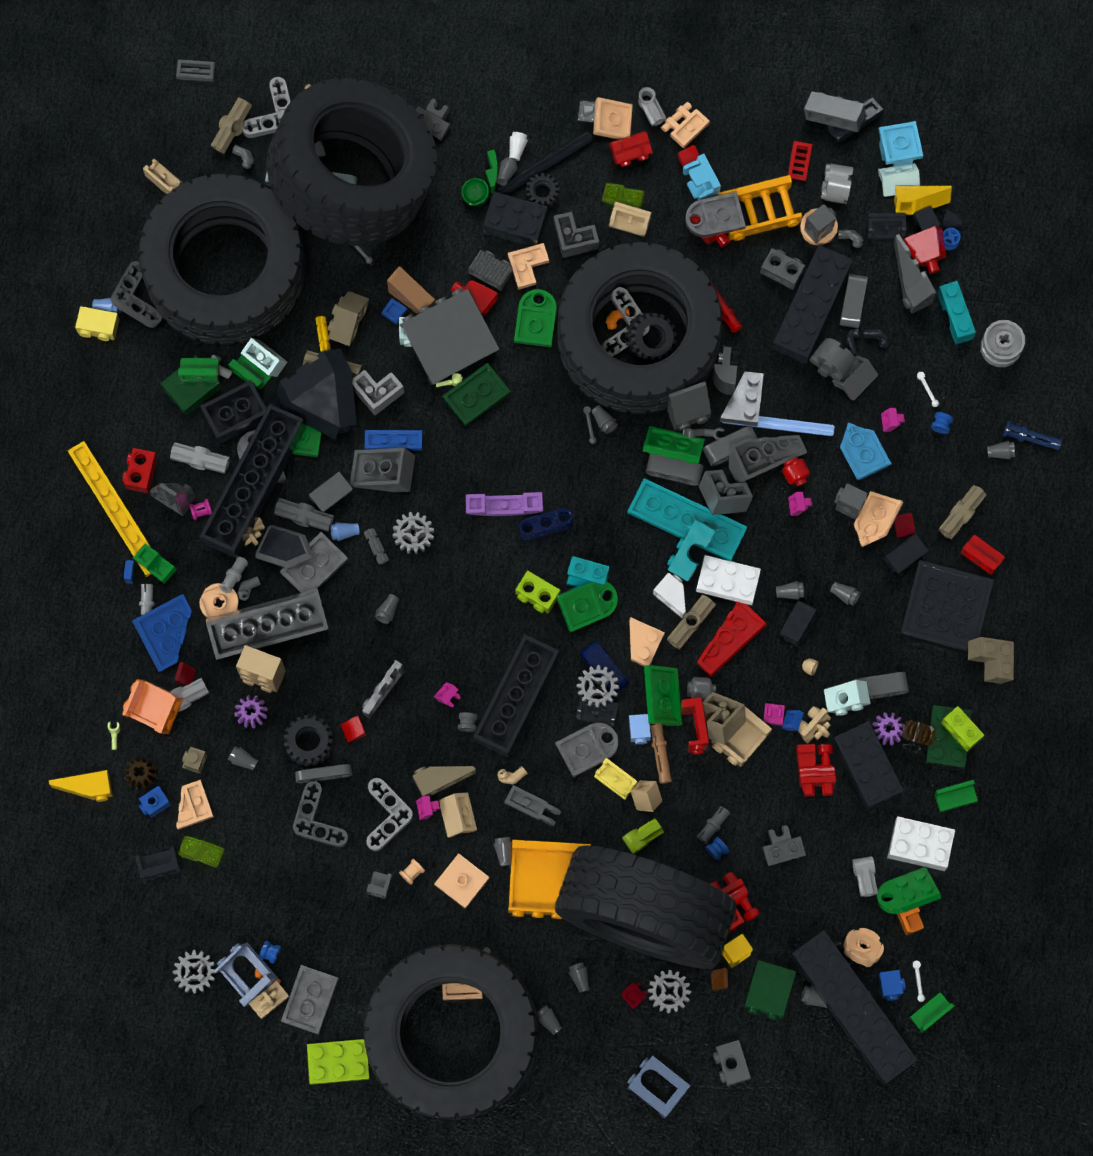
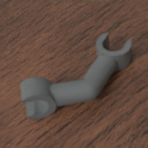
M722 427L716 430L684 428L683 436H689L688 438L709 436L719 440L723 437H719L717 432L726 429Z

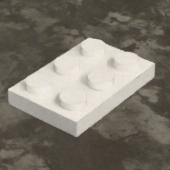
M705 555L696 592L752 605L761 569Z

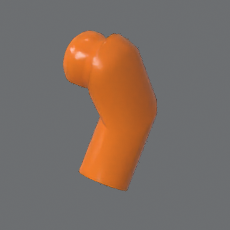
M626 308L625 313L630 317L629 309ZM618 310L612 311L606 318L608 329H616V322L623 318Z

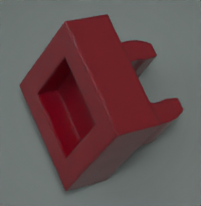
M634 982L621 994L633 1010L640 1005L648 993L647 990L642 992L638 988L641 984H635Z

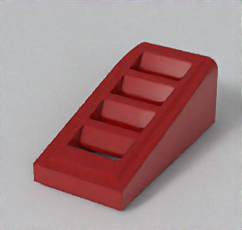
M793 142L788 171L791 179L806 181L812 144ZM796 149L807 150L806 154L796 152ZM795 156L805 157V161L795 159ZM794 163L804 164V168L796 167ZM792 171H802L803 175L793 174Z

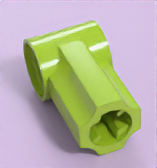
M653 819L641 828L630 831L622 839L631 853L636 854L644 849L649 842L664 834V831L658 821Z

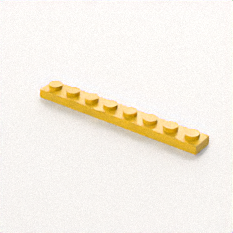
M83 441L68 450L71 458L132 555L134 556L144 544L150 547L86 443ZM139 564L140 568L142 569L146 577L151 575V573H149L145 568H143Z

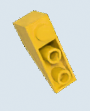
M895 186V212L913 215L915 212L929 206L933 209L948 204L951 199L952 186Z

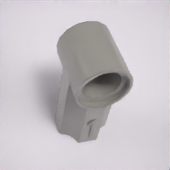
M648 87L641 89L638 98L639 106L643 108L651 126H657L664 122L666 117L655 97L654 90ZM647 95L651 97V100L645 101L642 97Z
M201 678L185 687H178L170 691L184 698L178 712L188 708L192 702L209 694Z
M873 857L853 859V869L858 880L860 896L869 897L877 895Z

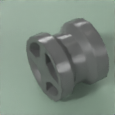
M459 713L460 724H458V730L475 732L477 730L475 722L478 720V715L474 713Z

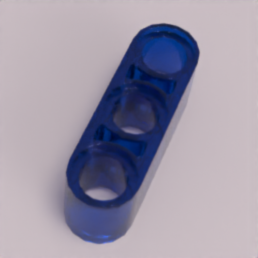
M560 508L524 519L519 524V535L524 540H532L565 530L572 525V512L567 508ZM566 515L569 517V520L561 522L559 517ZM549 521L551 525L545 528L541 526V523ZM525 526H530L533 530L530 533H525L522 529Z
M597 641L592 642L580 651V655L589 667L592 666L596 670L597 665H600L601 670L607 667V673L614 672L612 678H618L615 685L619 686V689L615 690L616 693L628 685L626 678ZM596 674V676H597L598 678H601L602 676H604V675H601V674ZM609 682V684L607 685V690H608V692H610V689H611V683H610V682Z

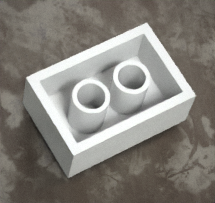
M897 817L887 858L945 871L948 867L955 830Z

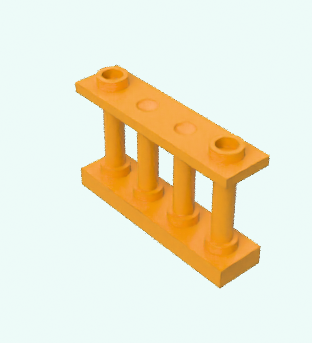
M790 175L718 193L719 196L737 192L739 201L745 203L751 223L745 229L729 232L728 238L730 240L739 241L744 239L745 236L784 226L794 227L801 222L802 214H794L787 192L792 184ZM778 192L781 194L787 216L776 219L769 196L771 193ZM760 196L763 199L769 221L758 223L752 204L754 197Z

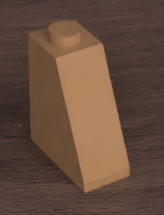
M398 267L388 278L389 293L417 315L420 314L418 310L429 306V308L435 306V299L401 267Z

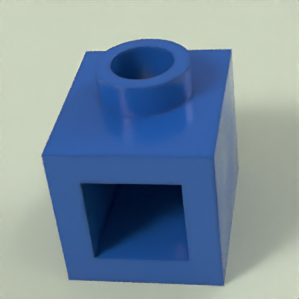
M159 786L139 798L142 803L139 805L144 815L149 814L151 818L171 806Z
M887 971L878 974L881 998H887V1001L898 1000V996H901L903 990H906L904 978L901 979L900 971Z

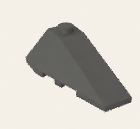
M898 234L895 236L894 246L904 298L902 300L906 309H910L911 313H914L931 305L936 291L926 273L920 272L918 261L910 258L911 252Z
M800 435L773 438L762 437L757 439L746 438L729 446V469L735 482L742 483L807 453V450Z
M161 483L150 490L153 498L182 516L189 509V504L193 503L196 499L193 493L194 490L186 484L182 486L179 483Z

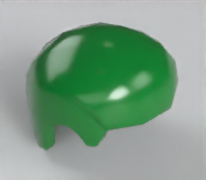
M471 178L462 186L461 195L467 204L479 206L487 201L490 190L484 180Z

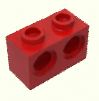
M133 448L132 454H128V471L124 472L122 479L126 489L149 493L157 462L155 452ZM145 458L146 462L144 464H137L138 459ZM135 476L142 477L138 483L132 482V479Z

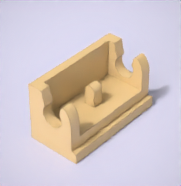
M156 159L152 160L153 163L150 167L146 165L143 168L145 176L166 194L170 191L174 192L176 187L183 184Z
M615 202L609 227L645 237L651 219V212Z

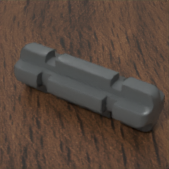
M368 529L364 532L367 540L369 539L368 543L374 556H377L378 564H384L388 561L386 553H383L384 548L379 538H376L375 530Z

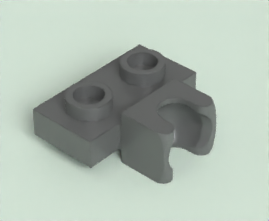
M432 99L426 110L418 106L416 111L420 114V119H423L427 124L430 134L442 141L451 126L444 121L449 113V107L444 105L441 110L437 111V102L435 99Z
M787 825L782 826V835L780 837L776 836L774 830H768L771 845L762 847L767 866L806 855L801 836L791 839Z

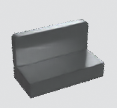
M857 355L853 365L842 380L837 382L833 379L832 382L836 387L843 389L848 397L854 401L878 376V373L868 359Z
M338 472L311 492L309 499L322 512H325L352 491V487L341 473Z

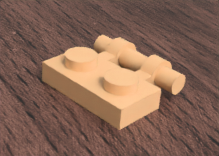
M688 102L680 106L672 117H668L665 120V124L661 127L664 132H667L670 128L674 131L670 134V137L683 148L710 122L697 109L690 113L689 110L692 106ZM684 117L685 120L679 125L677 121Z

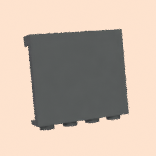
M460 288L452 292L453 297L447 300L443 297L435 301L436 306L432 308L426 306L418 310L419 315L413 317L411 314L403 318V323L399 325L403 328L431 385L499 350L468 289L463 291Z

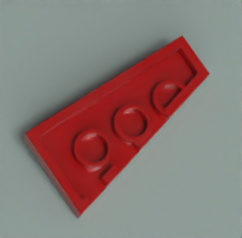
M736 602L735 607L726 617L727 619L716 632L712 642L708 644L697 661V664L710 677L766 627V623L745 603Z

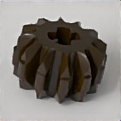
M912 720L906 721L902 730V737L904 739L926 746L932 745L936 736V729L934 727Z
M135 757L133 758L134 764L127 762L130 769H124V773L128 774L124 779L129 781L128 785L130 787L135 785L136 790L140 789V785L147 789V782L150 785L154 784L150 778H157V775L152 773L156 770V767L151 766V760L145 762V757H141L140 762ZM138 770H139L140 772L143 771L144 775H143V776L137 775L136 772H137Z

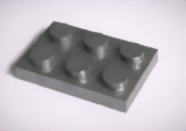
M322 532L309 543L314 559L303 561L291 569L284 567L280 571L300 593L319 589L348 561V558Z
M301 965L281 1022L319 1035L339 978Z

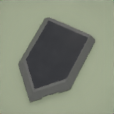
M272 524L268 527L256 552L257 559L288 569L296 567L297 564L303 561L314 559L305 535Z

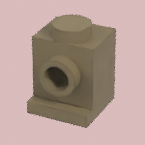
M190 747L183 756L182 762L184 764L182 768L201 774L207 759L206 752Z

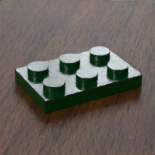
M486 363L442 397L466 427L511 394V392L491 366Z
M932 706L930 726L936 729V736L932 745L927 747L926 763L965 768L967 751L941 724L942 720L955 708ZM961 709L971 720L972 710Z

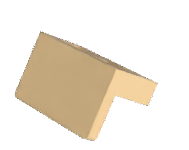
M455 793L439 800L448 837L477 830L468 793Z

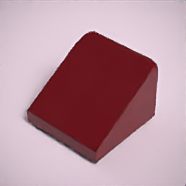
M912 513L896 516L893 525L897 538L916 534Z
M184 662L179 663L175 676L176 683L183 686L189 685L193 682L196 670Z

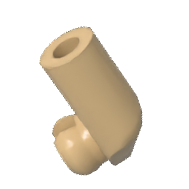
M522 766L514 773L501 769L498 772V779L502 783L516 784L527 775V772Z

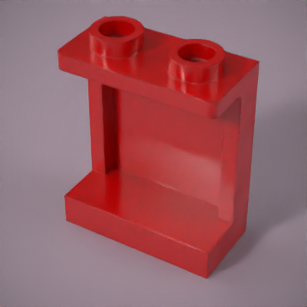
M702 698L682 700L681 714H693L697 741H690L687 751L688 753L692 752L693 755L702 754L704 750H707L709 743Z

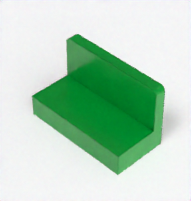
M241 355L237 361L233 359L228 364L230 370L245 382L251 380L258 392L273 377L266 374L244 355Z
M181 358L180 368L178 369L180 381H218L219 360L217 358Z
M974 780L937 790L934 796L940 813L978 802L973 787L975 784Z
M940 992L909 1018L923 1033L950 1011L954 1005L953 1003L950 1004Z

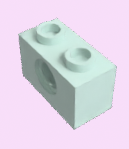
M251 338L241 352L242 355L269 376L277 377L287 363L285 359L261 340Z
M854 680L824 689L827 711L836 713V716L845 715L848 710L864 709L863 706L870 704L866 681Z

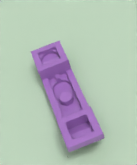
M542 492L505 496L466 495V514L514 516L543 512Z

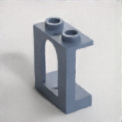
M238 943L230 950L231 954L228 957H223L217 963L218 967L214 972H221L242 996L239 1002L245 1007L266 990L278 977L248 943L241 945ZM238 956H245L263 976L252 989L234 969L233 963Z
M654 1056L650 1059L646 1057L639 1066L642 1068L639 1074L634 1073L627 1083L630 1084L628 1090L633 1091L657 1110L662 1117L666 1118L689 1089L690 1085ZM645 1071H656L678 1088L666 1104L642 1085L641 1076Z

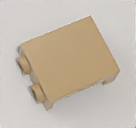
M746 707L745 724L725 745L713 740L711 741L713 743L712 747L717 752H723L728 756L727 759L734 766L738 764L740 767L772 730Z

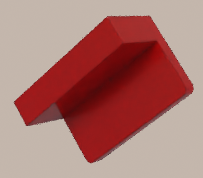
M973 535L961 551V554L990 575L994 573L1005 558L1004 555L976 535Z

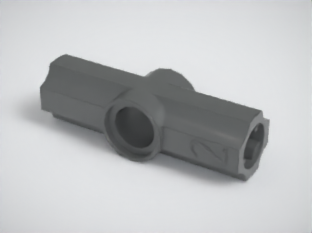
M279 498L274 512L275 515L293 520L294 523L300 526H312L327 532L331 529L334 515L315 510L311 505L305 503L297 504Z

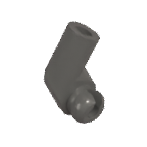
M238 145L234 146L232 153L242 157V166L250 169L252 164H254L252 153Z
M838 230V239H850L853 241L854 247H862L863 236L855 230Z
M257 576L240 584L237 592L240 600L246 601L250 596L252 588L261 585Z

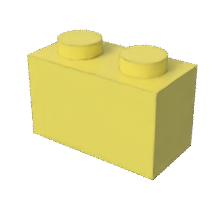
M80 306L75 328L82 337L90 338L95 336L103 341L115 340L119 316L114 312Z

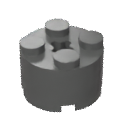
M826 338L811 356L810 361L819 368L818 372L822 376L827 377L829 375L835 381L840 382L853 365L855 357L847 348L844 350L840 348L841 343L834 339Z

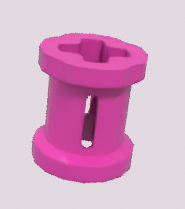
M208 499L194 505L192 503L189 504L194 520H197V517L212 514Z

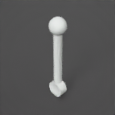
M919 372L917 374V378L922 381L927 393L929 394L932 400V406L937 407L939 405V401L935 400L928 384L926 383L924 379L925 374L923 372Z
M914 961L912 966L916 972L919 994L917 999L923 1002L925 996L922 994L919 972L921 964L919 961Z

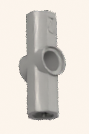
M174 443L170 459L187 463L193 468L199 470L209 469L224 474L228 469L230 457L212 453L204 447H190L179 443Z

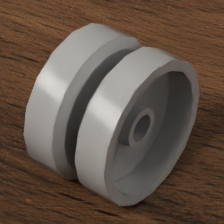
M1009 320L996 321L986 329L981 341V353L984 359L993 366H1010L1020 357L1025 345V335L1022 329L1014 322Z

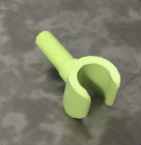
M454 373L452 374V380L437 382L436 387L456 386L462 382L463 377L461 374Z
M109 722L108 729L112 737V750H117V734L120 732V725L117 722V727L111 729V722Z

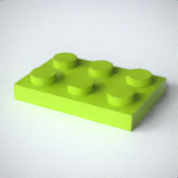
M364 1039L307 1044L310 1085L370 1080Z

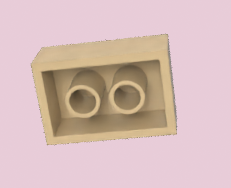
M246 645L236 665L243 683L250 686L254 684L261 686L260 689L269 693L278 691L285 674V668L280 658Z

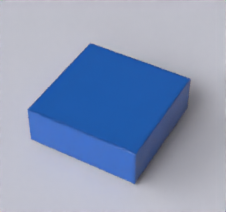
M392 298L381 312V315L397 325L399 317L404 316L407 308Z
M132 560L126 561L124 580L130 584L134 582L136 566Z
M787 710L782 729L798 731L804 712Z

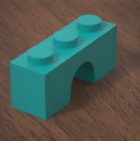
M958 281L939 286L937 295L942 309L948 313L950 320L949 329L955 345L973 340L976 331Z
M698 519L689 523L686 529L688 532L686 538H681L676 547L679 549L676 556L672 555L667 563L670 566L668 571L686 581L691 579L699 564L690 558V547L693 544H700L707 548L717 532L716 529Z

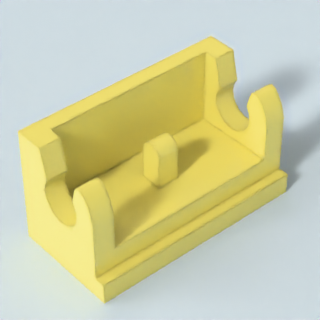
M607 758L603 761L602 766L597 769L594 776L624 800H626L631 790L637 784L634 778Z

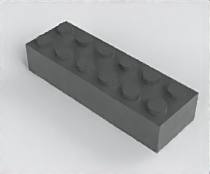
M318 588L206 619L216 660L242 653L245 645L257 649L328 629Z

